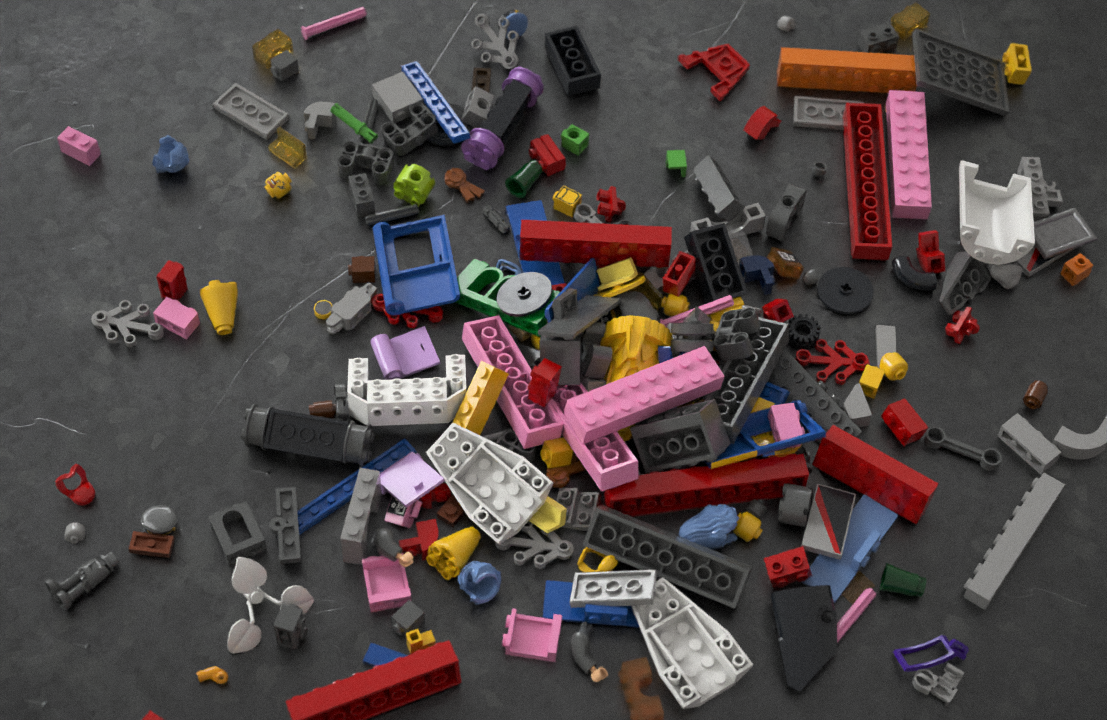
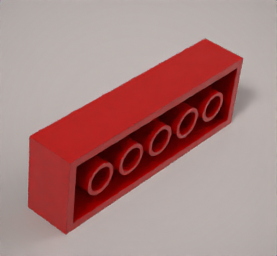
M832 425L827 431L826 437L822 438L812 463L816 468L915 524L919 522L926 512L939 483L835 425Z

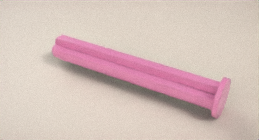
M364 7L308 27L302 26L301 32L305 40H307L310 36L363 18L367 14Z
M728 295L698 308L706 315H710L733 306L734 301L732 296ZM694 309L665 320L660 319V323L665 325V327L669 323H683L684 318Z
M872 588L865 589L837 623V643L876 597V593Z

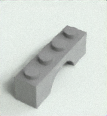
M759 203L745 206L730 221L712 222L709 218H704L691 222L690 232L725 223L730 239L763 230L766 215Z

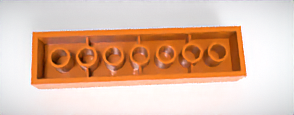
M781 47L777 68V86L889 93V90L916 91L914 55Z

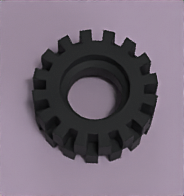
M799 314L798 318L794 315L792 319H789L787 324H789L790 346L794 344L795 349L797 347H800V349L806 347V350H809L810 346L812 348L815 346L816 341L819 339L821 327L818 325L819 322L817 320L814 321V317L808 318L809 315L805 314V317H802V314ZM805 329L810 334L806 336L800 335L796 330Z

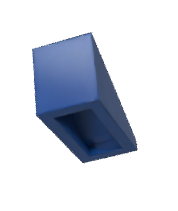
M658 346L659 364L673 358L670 346Z

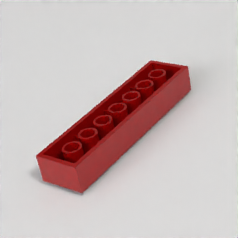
M521 220L520 260L586 264L591 258H595L596 264L610 265L632 257L635 266L669 268L672 227Z
M449 640L439 642L424 650H417L408 656L398 657L384 665H377L373 669L358 672L343 680H337L325 687L315 688L306 694L294 696L286 701L291 720H365L462 683L459 661Z

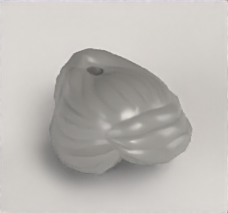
M1011 263L1000 265L988 264L991 277L1003 288L1010 289L1019 284L1022 274L1021 266Z

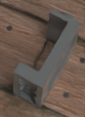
M247 501L237 503L231 508L217 511L209 516L211 528L215 531L228 565L236 563L237 557L248 558L267 550L265 539ZM243 517L252 538L233 545L223 524Z

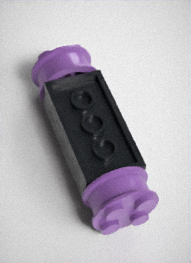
M517 67L510 71L509 78L505 79L502 83L503 95L497 98L495 108L489 110L487 120H483L479 128L470 131V139L462 143V152L465 160L485 170L493 168L497 164V158L504 153L505 143L527 111V108L534 106L537 102V97L543 93L544 86L541 77L523 67Z

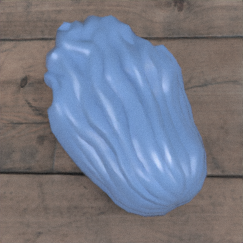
M719 504L718 506L707 505L700 513L681 525L679 536L712 550L729 545L733 540H737V536L734 533L728 534L737 526L739 519L737 511L734 507L725 504Z

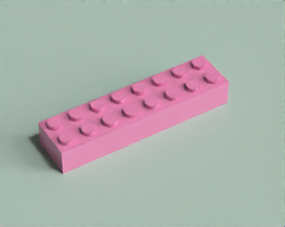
M889 90L886 101L891 217L928 219L932 204L925 93Z
M500 316L464 323L462 341L477 367L483 361L509 373L497 398V402L523 448L527 449L542 445L545 440L561 438L564 424L551 402L549 401L544 408L527 399L529 393L527 387L532 379L530 376L532 370Z
M703 346L566 401L564 415L581 443L586 444L719 390L725 376L706 347Z
M582 383L580 385H558L556 394L550 402L564 424L562 435L601 492L638 479V460L617 431L586 444L581 443L564 415V409L567 400L588 391Z

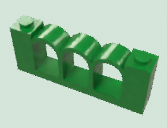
M473 259L457 277L460 298L456 303L490 317L499 315L504 323L541 337V335H538V330L548 324L545 318V309L560 291L553 290L549 302L536 313L523 317L509 316L500 310L497 304V293L500 287L515 275L504 277L503 272L499 268L490 267L484 261ZM495 283L485 296L478 294L487 284Z

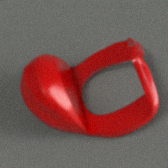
M79 464L73 465L69 473L59 476L55 481L57 489L77 505H88L95 497L94 487L87 480L86 473ZM77 473L81 478V484L74 490L67 489L63 480L71 478Z

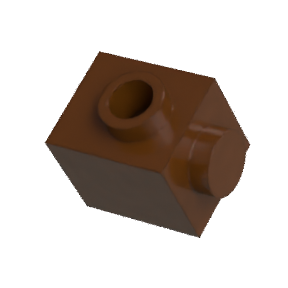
M374 256L352 257V264L348 265V274L352 276L353 283L375 282Z

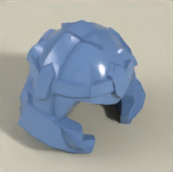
M169 135L159 140L160 148L158 154L154 155L152 165L156 167L157 173H175L188 165V152L182 143Z
M472 561L461 569L458 583L460 589L470 595L471 600L469 602H474L475 605L483 604L493 599L498 593L501 585V572L497 571L491 564Z

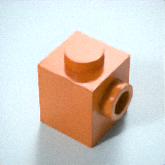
M1080 253L1064 263L1060 274L1074 286L1089 276L1093 264Z

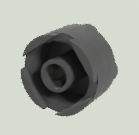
M784 483L783 500L780 501L778 522L806 527L811 509L813 488Z

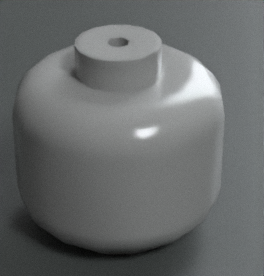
M782 16L778 20V28L785 32H789L791 29L794 30L796 27L795 20L792 17Z
M70 523L65 529V540L70 541L72 544L84 540L86 528L81 523Z

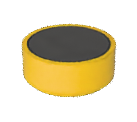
M326 300L318 301L314 306L315 316L319 319L329 318L332 304Z

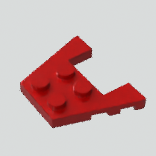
M729 44L708 48V51L704 52L694 51L691 55L685 56L681 54L678 56V61L687 70L702 62L721 80V82L710 89V92L719 101L724 99L750 68V64Z

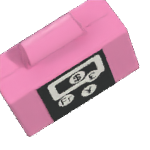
M392 496L384 521L410 528L414 518L418 517L422 502L417 500L406 508Z

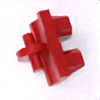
M611 186L608 191L603 189L598 191L596 199L601 202L598 205L597 212L605 216L606 222L611 223L613 215H620L626 209V203L617 198L616 187Z
M966 307L964 311L957 310L954 312L953 322L957 324L948 323L945 327L946 335L954 337L955 343L961 344L965 335L977 334L980 330V326L977 324L978 320L971 316L972 307Z

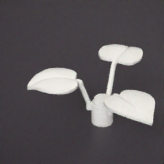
M237 557L235 570L232 575V585L237 592L242 593L248 599L246 604L249 609L250 623L245 619H240L231 627L227 641L229 652H246L255 648L260 642L261 630L258 626L253 625L255 619L252 604H258L263 598H266L281 606L282 604L297 605L303 609L304 615L311 608L314 597L304 587L294 585L288 587L282 593V601H278L267 595L259 587L267 579L264 567L252 559Z

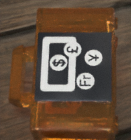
M772 247L767 256V259L774 264V269L781 277L799 280L804 267L790 250Z

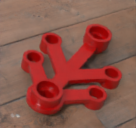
M383 294L374 295L371 300L374 309L383 311L388 317L390 324L399 323V315H389L386 312ZM440 306L413 311L428 315V319L431 322H440L443 319V310ZM409 312L401 314L409 328L417 327L418 318L411 315Z
M819 339L816 341L815 349L819 352H825L829 357L812 356L806 349L798 350L795 359L802 367L809 363L829 365L824 370L817 372L816 381L818 382L821 380L826 383L828 376L842 365L849 366L843 372L836 374L835 382L839 385L845 384L847 378L855 371H864L866 365L870 364L867 355L864 353H854L842 340L835 342L834 350L827 344L826 340ZM838 353H844L848 358H843Z

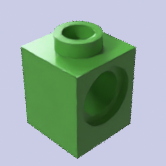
M571 124L561 134V147L579 156L589 145V133Z

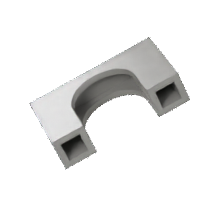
M359 469L340 538L343 562L362 565V559L366 558L368 551L367 528L370 511L378 513L382 498L380 471Z

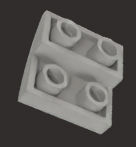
M559 488L556 502L567 508L565 525L562 527L588 531L596 507L600 505V493L580 492L578 488Z

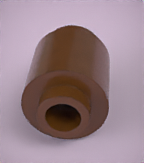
M1036 380L1029 385L1023 398V402L1028 408L1039 409L1048 394L1047 384Z
M332 400L313 402L312 405H309L310 415L334 419V415H337L335 403L332 404Z

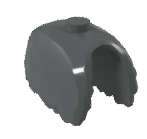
M626 291L615 297L621 298V303L614 309L616 318L632 315L658 321L659 315L657 310L653 309L650 301L642 293Z

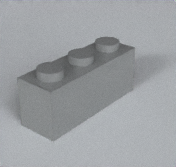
M1018 413L1004 423L998 433V437L1040 475L1053 466L1061 454V451L1055 444L1048 441L1040 431H1037Z

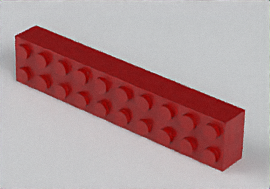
M846 103L843 113L852 259L889 260L892 250L881 104Z
M789 454L782 457L771 456L767 459L759 460L750 459L710 469L708 466H693L689 469H672L667 472L655 471L650 474H638V479L605 490L604 502L605 506L631 517L704 508L707 505L718 506L719 504L728 505L750 502L752 499L783 497L784 483L806 486L809 472L804 454Z

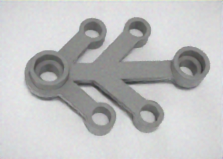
M479 14L475 19V23L478 27L484 29L493 43L474 39L472 47L476 50L489 49L499 51L502 56H494L484 52L481 55V60L485 63H502L505 68L514 69L519 62L518 56L515 54L519 34L513 30L508 33L510 44L507 51L505 40L510 21L505 17L499 19L500 32L498 38L489 25L490 18L485 14ZM480 18L484 19L482 23H479ZM506 20V24L502 26V22ZM515 33L516 37L511 39V35ZM476 42H480L478 47L475 46ZM486 55H489L488 60H485ZM511 57L512 61L508 63L507 60Z
M123 300L120 302L119 307L108 312L104 310L97 311L91 318L93 325L103 329L107 341L112 344L116 343L119 337L117 332L111 329L110 325L117 326L127 347H134L137 344L136 337L130 334L128 329L146 332L152 340H159L164 336L163 327L158 323L147 325L133 322V320L149 315L150 310L147 304H140L137 311L119 319L114 318L121 313L131 311L130 301Z
M530 521L526 523L530 526H524L521 530L526 532L532 540L511 537L500 544L495 541V546L500 550H507L511 545L530 548L525 552H516L514 554V563L516 565H524L527 560L535 556L534 566L538 569L544 568L547 563L556 558L566 560L574 552L573 544L567 540H561L554 531L546 533L541 530V533L547 535L552 543L545 542L533 528V524ZM543 551H551L545 556L539 554Z

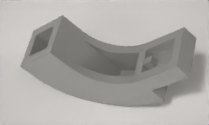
M1107 416L1098 430L1091 434H1078L1062 426L1052 444L1058 447L1061 451V456L1070 459H1088L1099 455L1107 448Z

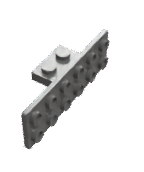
M569 288L553 300L552 311L554 312V319L539 329L538 335H545L546 338L563 337L564 340L575 339L577 335L621 303V298L586 295L577 302V289Z
M786 351L779 358L767 382L790 392L785 403L796 400L804 402L807 407V415L812 417L826 433L832 425H835L858 438L862 434V430L842 410V407L839 405L840 399L835 394L830 395L826 391L828 389L827 385L821 380L818 382L812 378L798 361Z

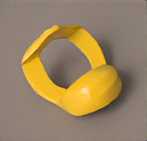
M586 547L578 559V568L582 572H607L615 568L618 560L615 559L614 555L607 556ZM588 552L596 553L604 558L597 570L589 568L583 560Z

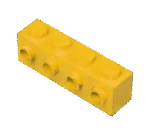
M481 361L452 423L481 435L509 373Z

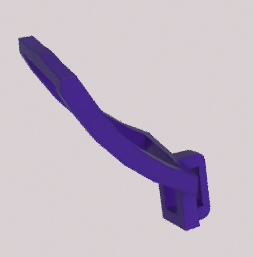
M941 635L920 645L895 649L893 653L904 671L912 672L939 665L955 656L964 660L969 649L958 640L952 639L949 642L946 636ZM940 642H943L949 654L938 659L910 666L902 656L903 654L921 651Z

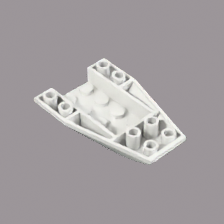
M452 423L426 452L468 517L498 544L516 535L545 503L553 485L549 478L523 456L455 423Z
M661 578L656 581L653 605L631 606L659 676L683 709L703 705L732 687L753 667V663L731 634L666 579Z

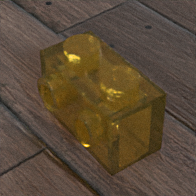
M276 29L252 46L253 57L268 69L271 67L270 60L286 50L290 53L293 52L292 39L280 29Z

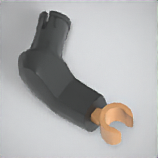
M381 527L374 532L371 542L373 546H376L379 554L393 562L398 559L402 567H408L413 563V555L410 552L402 555V549L393 541L391 530Z
M584 622L580 625L578 632L574 633L571 637V650L574 661L587 674L592 672V680L599 682L608 676V672L603 667L596 669L598 662L590 652L589 638L593 632V626L589 624L588 629H586L588 623Z

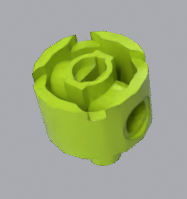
M407 164L393 183L394 195L398 199H403L411 205L416 204L419 207L420 204L425 202L434 188L435 179H431L429 177L431 173L422 166L416 164L408 166Z

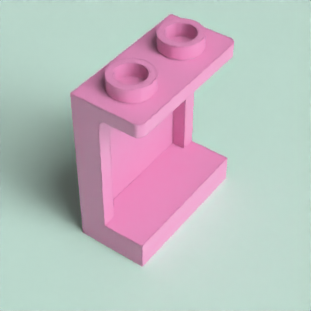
M369 556L366 559H362L371 612L399 608L408 600L411 601L405 567L401 566L398 559L395 562L384 556Z
M512 608L511 615H507L506 627L509 628L508 634L503 635L502 646L505 647V655L555 662L562 615L554 614L553 619L517 614V609Z

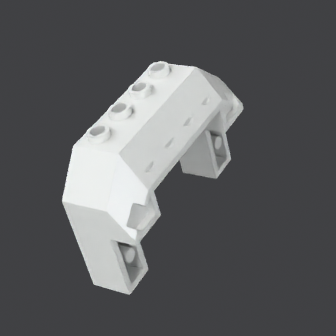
M453 354L446 356V378L434 377L424 379L369 380L368 358L349 359L347 387L349 415L366 425L449 423L454 420L467 392L465 355Z

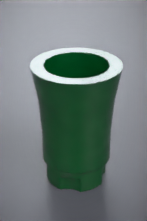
M535 160L525 163L516 173L505 180L507 190L517 198L525 197L530 187L543 172L542 166Z
M886 563L882 572L879 590L922 597L927 579Z

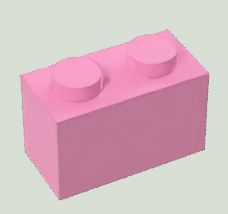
M69 126L57 137L61 152L88 166L101 155L97 140Z
M168 297L153 312L156 323L186 340L200 324L199 316L195 309L188 308L178 300H172Z
M794 403L770 407L767 416L775 442L805 434V430L799 422L800 413L795 409Z

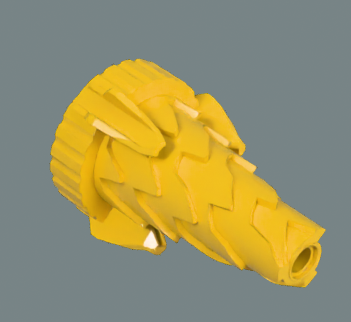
M621 316L608 321L605 325L604 337L600 343V346L612 348V359L604 376L606 385L659 364L658 346L671 347L673 336L670 330L658 321L647 317ZM633 425L617 431L624 442L633 438L630 431Z

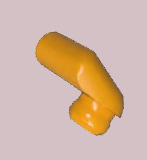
M217 666L196 672L199 682L211 679L219 684H224L228 680L227 672Z

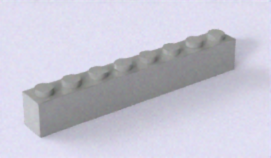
M1043 473L1040 479L1037 477L1034 479L1030 486L1032 491H1027L1021 500L1023 502L1022 506L1017 505L1013 511V520H1007L1002 529L1005 532L1003 535H997L993 542L995 547L993 550L990 548L987 550L983 557L985 562L983 564L979 563L974 571L976 576L974 579L969 578L966 582L964 598L984 610L987 608L1058 499L1065 484L1046 473Z

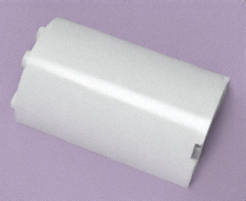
M961 160L959 165L960 240L963 248L976 260L995 265L1011 263L1024 257L1035 245L1031 178L1013 174L1007 187L975 180L974 178L979 169L978 164Z

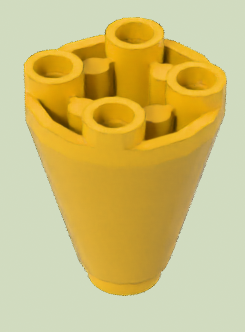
M212 280L208 286L200 289V296L217 334L228 335L232 333V328L234 327L238 298L237 283H220L219 280Z
M469 527L435 541L428 548L426 561L429 565L434 566L444 579L450 580L460 574L461 569L465 567L481 539L479 531L474 527Z

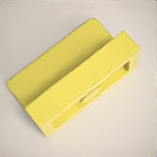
M632 257L597 269L596 271L602 283L597 288L601 291L636 277L638 272Z
M547 496L545 503L529 521L544 532L550 533L565 525L567 508Z

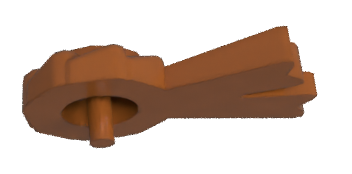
M451 168L445 174L446 185L452 189H459L467 203L470 200L474 201L475 196L480 199L481 195L485 192L483 189L467 182L466 174L461 168Z
M573 452L570 465L549 468L545 476L553 482L552 487L562 488L569 483L570 475L584 471L586 468Z

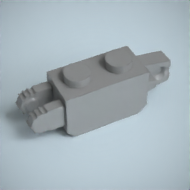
M369 282L361 288L355 286L345 294L344 298L336 302L331 308V315L326 320L328 333L334 335L342 328L352 330L372 311L371 300L377 293V287Z

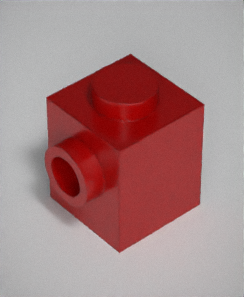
M775 299L762 306L764 319L783 323L794 317L787 299Z

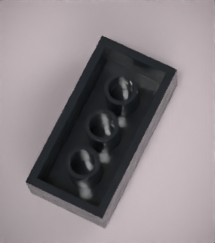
M578 26L545 33V50L567 96L599 89L601 73Z
M725 223L691 231L684 237L689 255L696 258L695 273L705 304L731 295L732 298L740 296L742 298L748 294Z

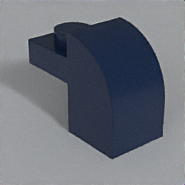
M759 255L740 258L739 268L744 283L759 281L764 295L771 294L772 287L775 285L773 277L774 264L766 257Z

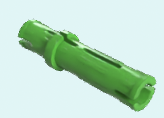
M338 103L332 106L330 112L355 130L357 135L364 137L370 144L377 139L378 134L369 129L365 122H360Z

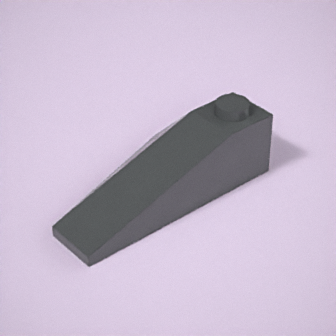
M966 251L955 254L948 266L939 300L948 315H952L964 306L965 302L972 300L975 297L974 295L985 290L992 277L984 264L973 258Z

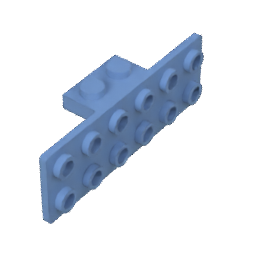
M863 495L852 510L841 560L819 554L810 566L812 577H808L802 583L808 587L830 585L835 603L860 568L868 564L871 558L869 556L872 552L875 553L881 545V539L895 522L898 515L872 498Z

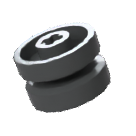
M699 321L671 323V333L683 336V338L671 340V351L690 352L703 346L706 347L708 352L713 351V341L711 339H701V336L712 335L714 324L701 323Z

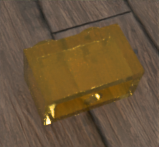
M915 2L905 7L900 13L894 14L891 18V25L899 37L905 40L912 36V32L915 29L921 30L928 25L930 13Z

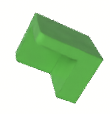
M685 150L667 151L666 168L681 169L682 177H686L687 170Z

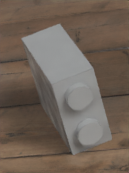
M403 72L372 84L374 99L378 101L379 106L393 123L411 116L409 111L410 105L415 102L423 103V98Z

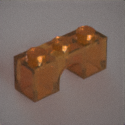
M647 657L622 662L621 671L618 673L621 684L625 683L626 690H624L626 702H630L632 707L630 709L631 719L663 720L664 712L659 696L647 697L639 691L640 688L651 685L652 673Z

